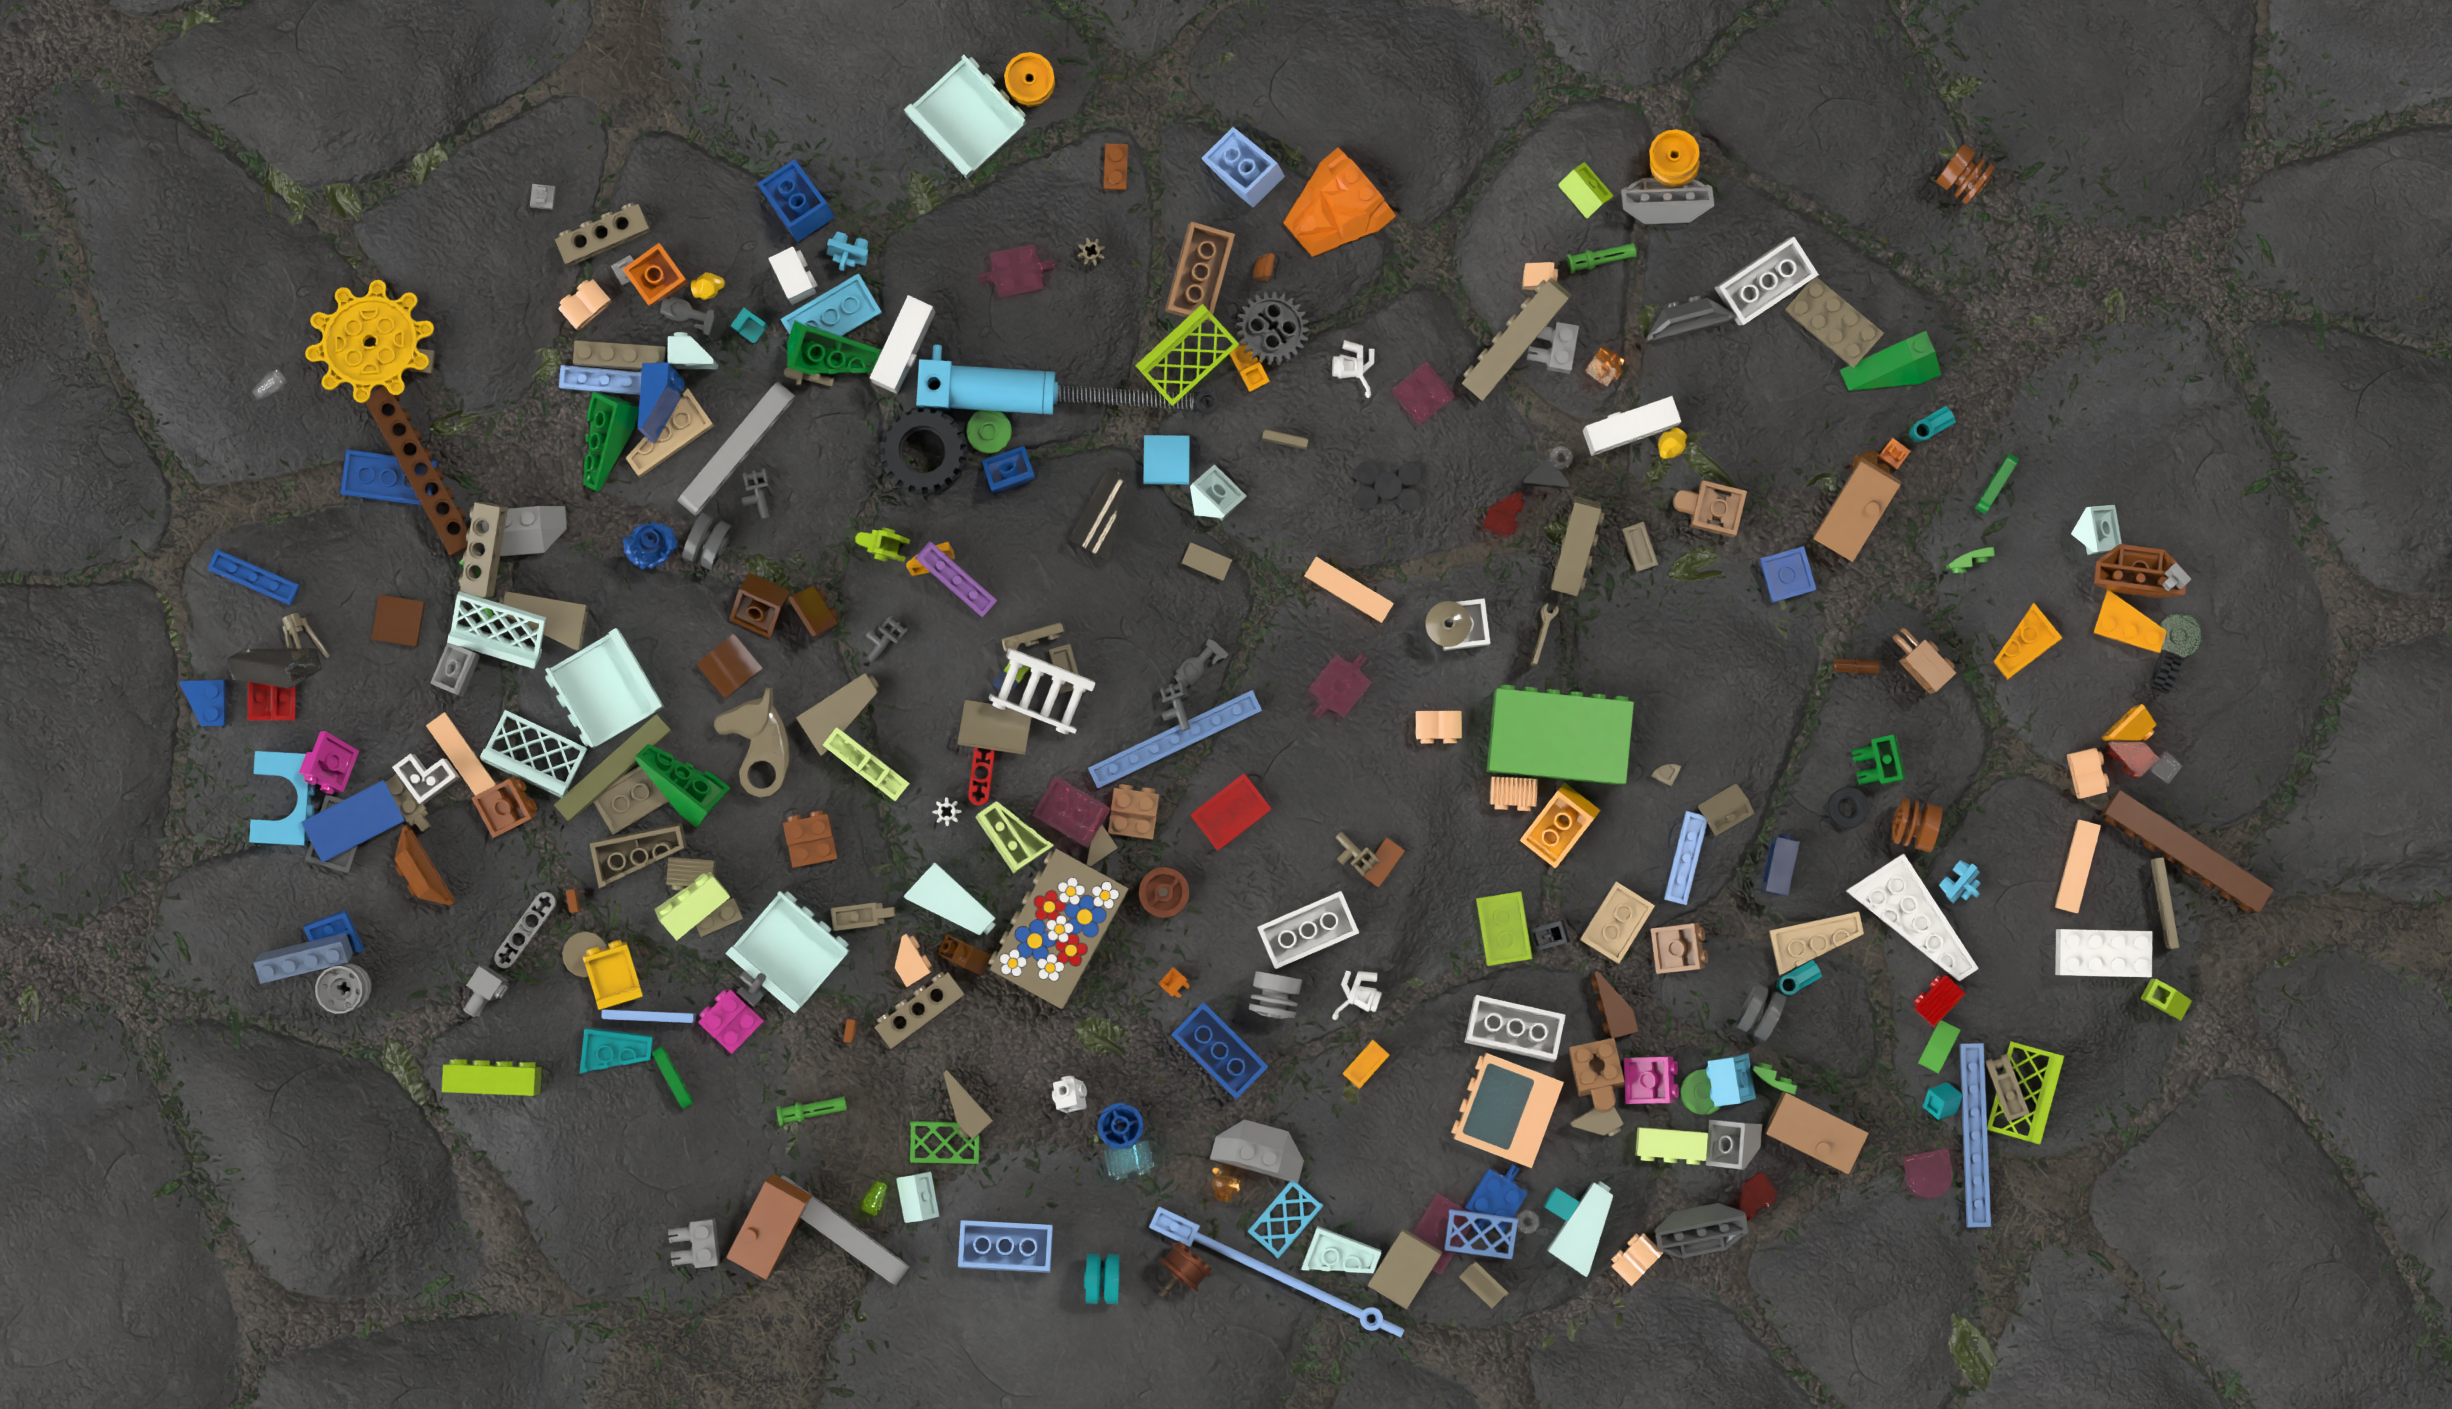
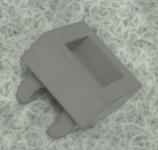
M532 184L530 207L554 210L556 187Z
M631 255L611 266L623 287L631 283L622 270L634 261Z
M2175 563L2165 572L2168 579L2162 586L2167 591L2175 585L2181 590L2191 578Z

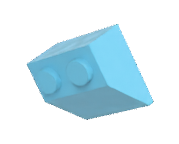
M1749 1053L1707 1061L1706 1072L1712 1086L1710 1097L1714 1101L1715 1106L1738 1104L1756 1099Z

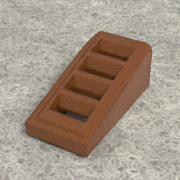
M1268 253L1256 259L1253 279L1264 282L1271 280L1275 262L1274 254Z

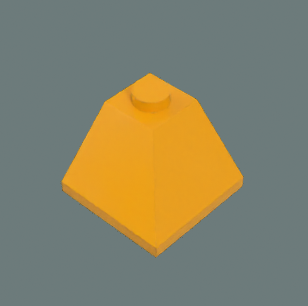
M2143 704L2136 705L2124 714L2101 738L2103 741H2140L2141 739L2146 741L2154 733L2152 729L2156 726V723Z

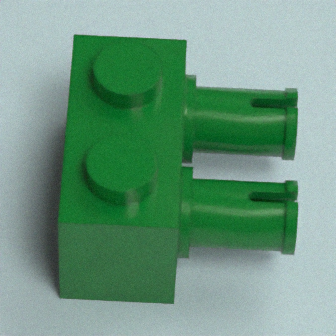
M1896 735L1871 739L1872 743L1870 746L1852 749V755L1862 754L1853 757L1854 763L1875 759L1877 764L1876 768L1857 771V777L1867 776L1866 778L1858 779L1859 785L1876 781L1887 785L1907 780Z

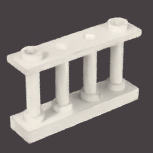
M1009 648L1006 657L1010 659L1009 663L1011 666L998 697L992 694L989 696L990 701H993L992 705L1002 710L1008 707L1057 726L1056 731L1063 734L1075 733L1077 729L1070 725L1082 693H1085L1086 689L1092 691L1095 682ZM1026 665L1031 667L1032 674L1018 705L1008 701L1007 697L1019 668ZM1046 673L1053 676L1051 679L1053 683L1042 710L1038 713L1028 709L1040 676ZM1065 681L1074 684L1072 687L1074 691L1062 721L1049 717L1061 685H1064Z

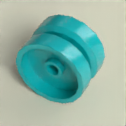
M1087 1253V1265L1084 1269L1086 1304H1098L1101 1289L1104 1290V1301L1106 1304H1118L1120 1254H1107L1105 1257V1268H1101L1100 1254Z

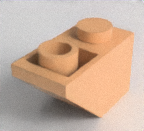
M1526 263L1524 266L1522 289L1535 290L1542 280L1547 282L1551 277L1557 282L1558 269H1554V263Z
M908 934L903 935L901 938L895 969L906 987L930 974L929 968L932 967L927 956H921L917 948L920 945L913 935L909 937Z

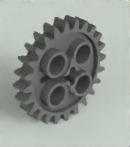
M1264 292L1262 299L1255 295L1254 302L1248 300L1247 307L1242 306L1240 311L1243 314H1238L1237 320L1240 322L1235 325V328L1240 330L1237 332L1236 337L1243 338L1239 342V346H1247L1244 353L1253 352L1252 360L1259 356V363L1267 359L1269 365H1271L1273 360H1276L1277 364L1280 365L1282 358L1289 362L1290 355L1297 357V350H1303L1304 346L1301 343L1307 342L1308 338L1304 335L1309 332V329L1304 328V326L1309 321L1302 320L1305 311L1298 312L1300 304L1291 305L1293 298L1285 301V294H1282L1279 299L1276 292H1273L1272 297L1269 298L1268 294ZM1268 310H1275L1278 316L1271 317L1268 314ZM1251 324H1259L1262 330H1253ZM1284 326H1289V327H1291L1292 330H1293V333H1292V334H1287V333H1285L1284 330H1283V327H1284ZM1276 327V330L1270 331L1268 328ZM1266 341H1274L1277 347L1271 348L1267 346Z

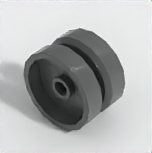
M702 512L689 534L682 557L695 562L701 556V566L713 571L727 547L733 526L720 521L714 527V517Z
M1756 982L1740 1011L1735 1027L1748 1032L1755 1024L1754 1036L1766 1041L1781 1016L1787 996L1775 991L1767 999L1768 987Z

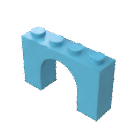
M255 751L254 774L283 776L289 779L297 790L298 801L294 811L285 819L278 821L251 820L249 842L308 846L311 840L301 822L314 816V805H311V796L315 795L316 785L305 782L303 780L304 776L299 773L306 754Z

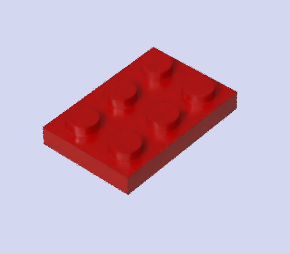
M1242 774L1190 814V816L1218 851L1272 809L1247 776Z

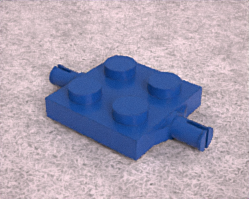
M1512 1164L1507 1174L1501 1175L1488 1168L1464 1207L1475 1213L1513 1218L1528 1193L1518 1187L1513 1181L1520 1169ZM1478 1218L1476 1223L1480 1231L1483 1230L1486 1224H1492L1489 1219ZM1501 1221L1497 1225L1502 1231H1505L1510 1222ZM1473 1227L1472 1231L1478 1234L1476 1229Z

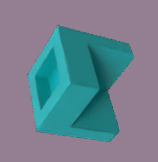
M743 308L731 324V327L755 344L768 325Z
M1943 1083L1928 1090L1923 1108L1940 1120L1957 1113L1963 1094L1949 1083Z
M1555 1187L1543 1206L1562 1219L1569 1221L1580 1202Z

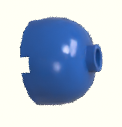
M1125 1103L1112 1104L1104 1109L1098 1120L1099 1136L1103 1142L1112 1149L1117 1150L1129 1149L1136 1145L1142 1136L1144 1128L1142 1116L1138 1110Z

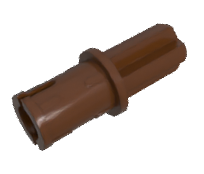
M1859 657L1855 659L1835 658L1833 670L1835 672H1851L1855 675H1858V673L1878 675L1879 660H1859Z

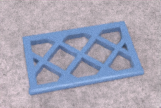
M1450 1209L1444 1250L1512 1259L1519 1219ZM1454 1215L1466 1216L1468 1221L1457 1228L1453 1223ZM1477 1218L1489 1219L1492 1224L1480 1231L1474 1221ZM1501 1221L1512 1223L1511 1230L1506 1234L1497 1225ZM1469 1224H1472L1478 1234L1467 1242L1460 1231ZM1495 1227L1502 1237L1491 1245L1484 1234ZM1456 1234L1465 1243L1461 1247L1450 1246L1451 1238ZM1482 1237L1488 1248L1485 1250L1473 1249L1470 1245ZM1505 1240L1509 1245L1508 1253L1496 1252L1494 1247Z

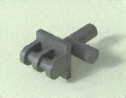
M762 468V471L759 472L753 470L750 474L743 473L746 491L754 489L755 495L742 497L743 506L757 504L761 519L770 517L763 487L769 485L766 469ZM764 478V481L759 482L758 479ZM754 480L755 483L749 484V481Z
M890 615L878 629L884 634L882 638L872 629L866 634V637L876 644L866 657L872 663H874L891 640L894 643L900 642L908 631L907 628L904 629L900 626L901 623L899 621L896 623L893 620V616Z
M1178 681L1176 685L1172 683L1166 689L1165 687L1160 688L1163 697L1162 702L1168 705L1173 704L1174 708L1161 713L1163 720L1166 721L1177 717L1181 730H1189L1190 725L1182 700L1189 698L1190 695L1187 693L1183 681Z
M744 971L739 978L745 983L737 993L752 1006L756 1007L768 992L762 986L766 976L763 973H759L754 979Z

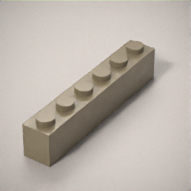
M1552 277L1547 282L1542 280L1535 288V291L1538 293L1533 299L1528 297L1520 306L1523 311L1518 316L1514 314L1506 323L1508 329L1504 333L1500 331L1492 340L1494 343L1490 350L1485 348L1477 359L1480 362L1477 366L1471 365L1463 374L1466 379L1462 384L1482 401L1490 394L1572 296Z

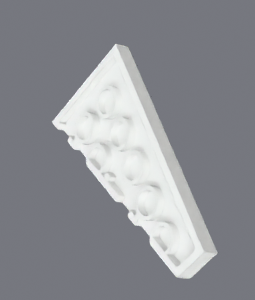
M1901 854L1846 890V892L1957 981L1964 979L1978 969L1904 854Z

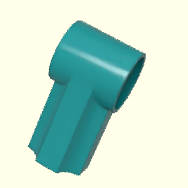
M1944 406L1913 424L1909 430L1910 438L1918 443L1926 441L1956 423L1954 415L1947 406ZM1918 426L1926 429L1925 437L1918 435Z
M1811 960L1778 978L1776 989L1782 995H1793L1800 989L1822 977L1821 971L1817 964ZM1785 979L1791 980L1793 988L1789 992L1785 991L1782 986Z

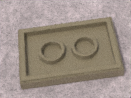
M965 700L958 745L1025 755L1032 717L1008 707L1002 710L989 703Z
M639 766L622 776L596 799L594 804L611 833L615 835L669 801L642 767Z
M1402 1229L1369 1281L1368 1286L1407 1309L1442 1252L1407 1230Z

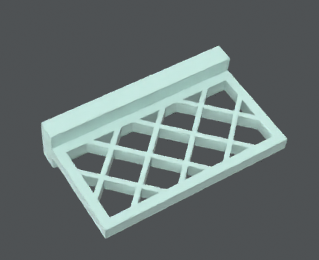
M459 591L456 597L452 627L447 643L534 669L542 653L541 645L546 617ZM462 600L470 602L474 608L467 611L462 605ZM483 609H492L496 615L489 618ZM477 612L483 621L476 623L470 615ZM505 615H513L517 622L510 624ZM465 618L471 626L467 627L458 624L459 620ZM500 619L505 627L498 630L492 621ZM526 622L539 623V628L532 631ZM487 624L493 633L484 632L480 627ZM521 625L527 634L519 636L514 628ZM509 631L514 640L504 638L502 633ZM531 638L535 643V647L526 645L523 640Z
M505 710L480 758L481 761L510 775H516L517 778H521L523 781L562 798L567 794L568 788L588 749ZM507 717L515 720L519 729L506 733L503 725ZM529 729L536 730L539 739L526 743L523 731ZM521 733L524 744L511 748L507 737ZM540 733H543V734H545V735H547V736L541 737V734H540ZM505 738L509 749L501 752L492 749L495 741ZM551 738L557 740L560 748L547 752L543 741ZM541 742L544 754L531 757L528 746ZM526 748L529 759L521 762L515 760L513 751ZM575 748L580 751L577 759L567 762L564 750ZM562 752L565 763L552 767L548 756ZM546 757L550 768L543 771L535 769L533 761ZM529 762H531L532 767H530V766H528V765H526V764L529 763ZM567 766L569 775L566 781L563 782L556 779L554 770Z

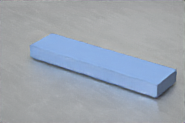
M561 365L559 388L640 396L642 372Z
M1685 812L1664 900L1687 905L1707 825V820L1703 815Z
M604 1009L602 1010V1018L694 1023L696 1021V1013Z

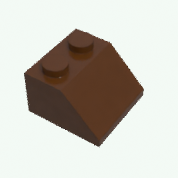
M749 573L738 590L729 621L770 639L785 609L790 591Z
M811 586L788 598L810 634L816 640L839 626L837 620L840 617L833 607L828 608L824 602L828 598L821 588L816 589L814 586Z

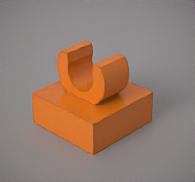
M1892 438L1878 457L1897 470L1911 451Z
M1174 967L1158 983L1172 997L1175 995L1178 998L1182 996L1178 992L1182 985L1187 989L1189 988V984L1186 982L1187 979Z

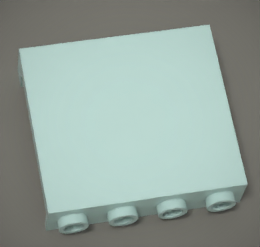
M963 55L961 57L962 60L918 101L913 105L907 106L904 111L964 177L968 179L1026 125V120L1024 119L1026 115L1018 106L1014 108L1009 103L1011 99L1002 89L998 91L993 86L995 82L987 73L983 75L978 70L980 66L972 57L968 59Z
M617 628L554 667L545 669L548 674L545 676L551 688L556 687L559 695L556 696L563 708L567 706L571 713L568 715L574 727L578 726L582 734L579 736L586 747L589 745L593 749L664 708L633 652Z
M779 891L775 899L725 954L754 979L759 973L765 974L766 980L762 986L793 1013H797L850 950L846 948L849 944L840 936L835 938L829 933L832 929L823 921L817 923L812 918L814 914L807 907L803 906L801 909L795 903L797 899L791 893L786 891L784 894L782 891Z

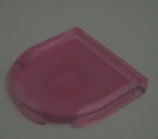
M1948 1148L1902 1157L1907 1183L1916 1194L1925 1198H1935L1941 1196L1949 1189L1953 1179V1172Z

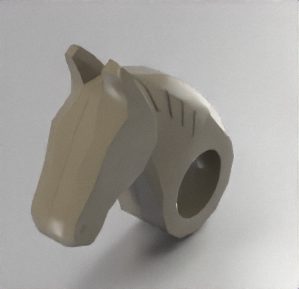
M766 687L762 698L745 702L717 715L714 720V727L717 733L721 735L735 733L751 740L749 750L739 771L740 782L749 794L760 798L773 796L783 788L790 765L787 732L781 717L773 706L772 688ZM760 761L771 763L776 771L774 783L765 789L755 787L750 779L752 767Z

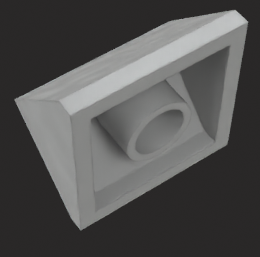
M447 643L430 683L463 697L481 655L463 647Z

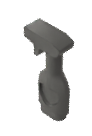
M675 297L664 299L660 309V314L665 315V318L684 322L690 318L703 321L704 325L695 324L694 327L702 330L705 336H711L716 319L713 310H709L707 313L694 310L689 302Z
M1208 639L1206 649L1198 657L1185 660L1176 670L1177 674L1173 678L1177 681L1182 680L1185 688H1187L1189 685L1192 686L1202 676L1204 663L1213 653L1216 654L1212 661L1213 664L1220 659H1226L1229 654L1215 641Z

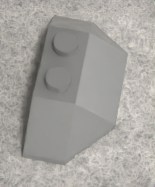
M1641 178L1629 187L1621 190L1623 210L1644 224L1689 223L1714 207L1712 186L1704 185L1694 179L1683 187L1671 188L1663 186L1655 178Z
M534 506L508 509L500 557L545 553L567 530L565 506ZM484 521L482 527L487 532L489 525Z
M1245 1119L1216 1136L1210 1157L1211 1160L1295 1183L1299 1181L1304 1163L1288 1131Z

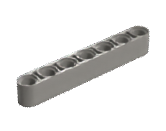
M776 382L681 494L678 502L696 516L785 412L796 396L782 384Z
M781 1175L780 1178L807 1192L788 1177ZM812 1195L801 1218L890 1283L897 1286L910 1266Z

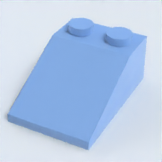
M1234 127L1202 157V160L1251 207L1258 204L1285 177L1276 161Z

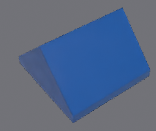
M1024 446L981 460L993 494L1036 479Z

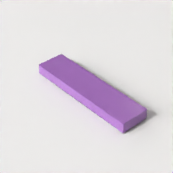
M929 541L915 557L918 562L982 618L997 602L991 594L932 542Z

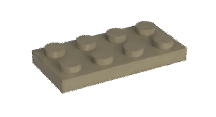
M1817 277L1813 278L1785 309L1786 313L1852 368H1855L1884 336V333Z

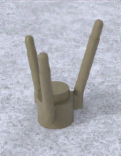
M293 613L282 618L284 624L282 628L285 633L291 666H294L295 663L290 636H293L297 650L301 651L302 647L298 634L303 632L302 627L305 628L324 656L329 658L328 652L308 625L306 618H301L299 613Z

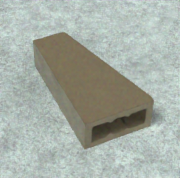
M506 591L505 596H501L500 604L546 617L544 635L577 651L582 650L589 606ZM508 614V615H505V616H507V617H509V618H511V619L517 621L516 618H515L513 615H509V614ZM526 622L534 630L539 628V623Z
M864 673L796 717L820 756L823 757L829 752L823 744L837 727L845 733L879 694L876 689L879 687V684L873 675L868 677Z

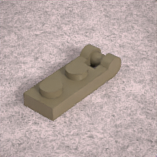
M2007 1053L1994 1061L1992 1059L1985 1061L2007 1121L2029 1114ZM2005 1067L2007 1073L1998 1076L1996 1069Z

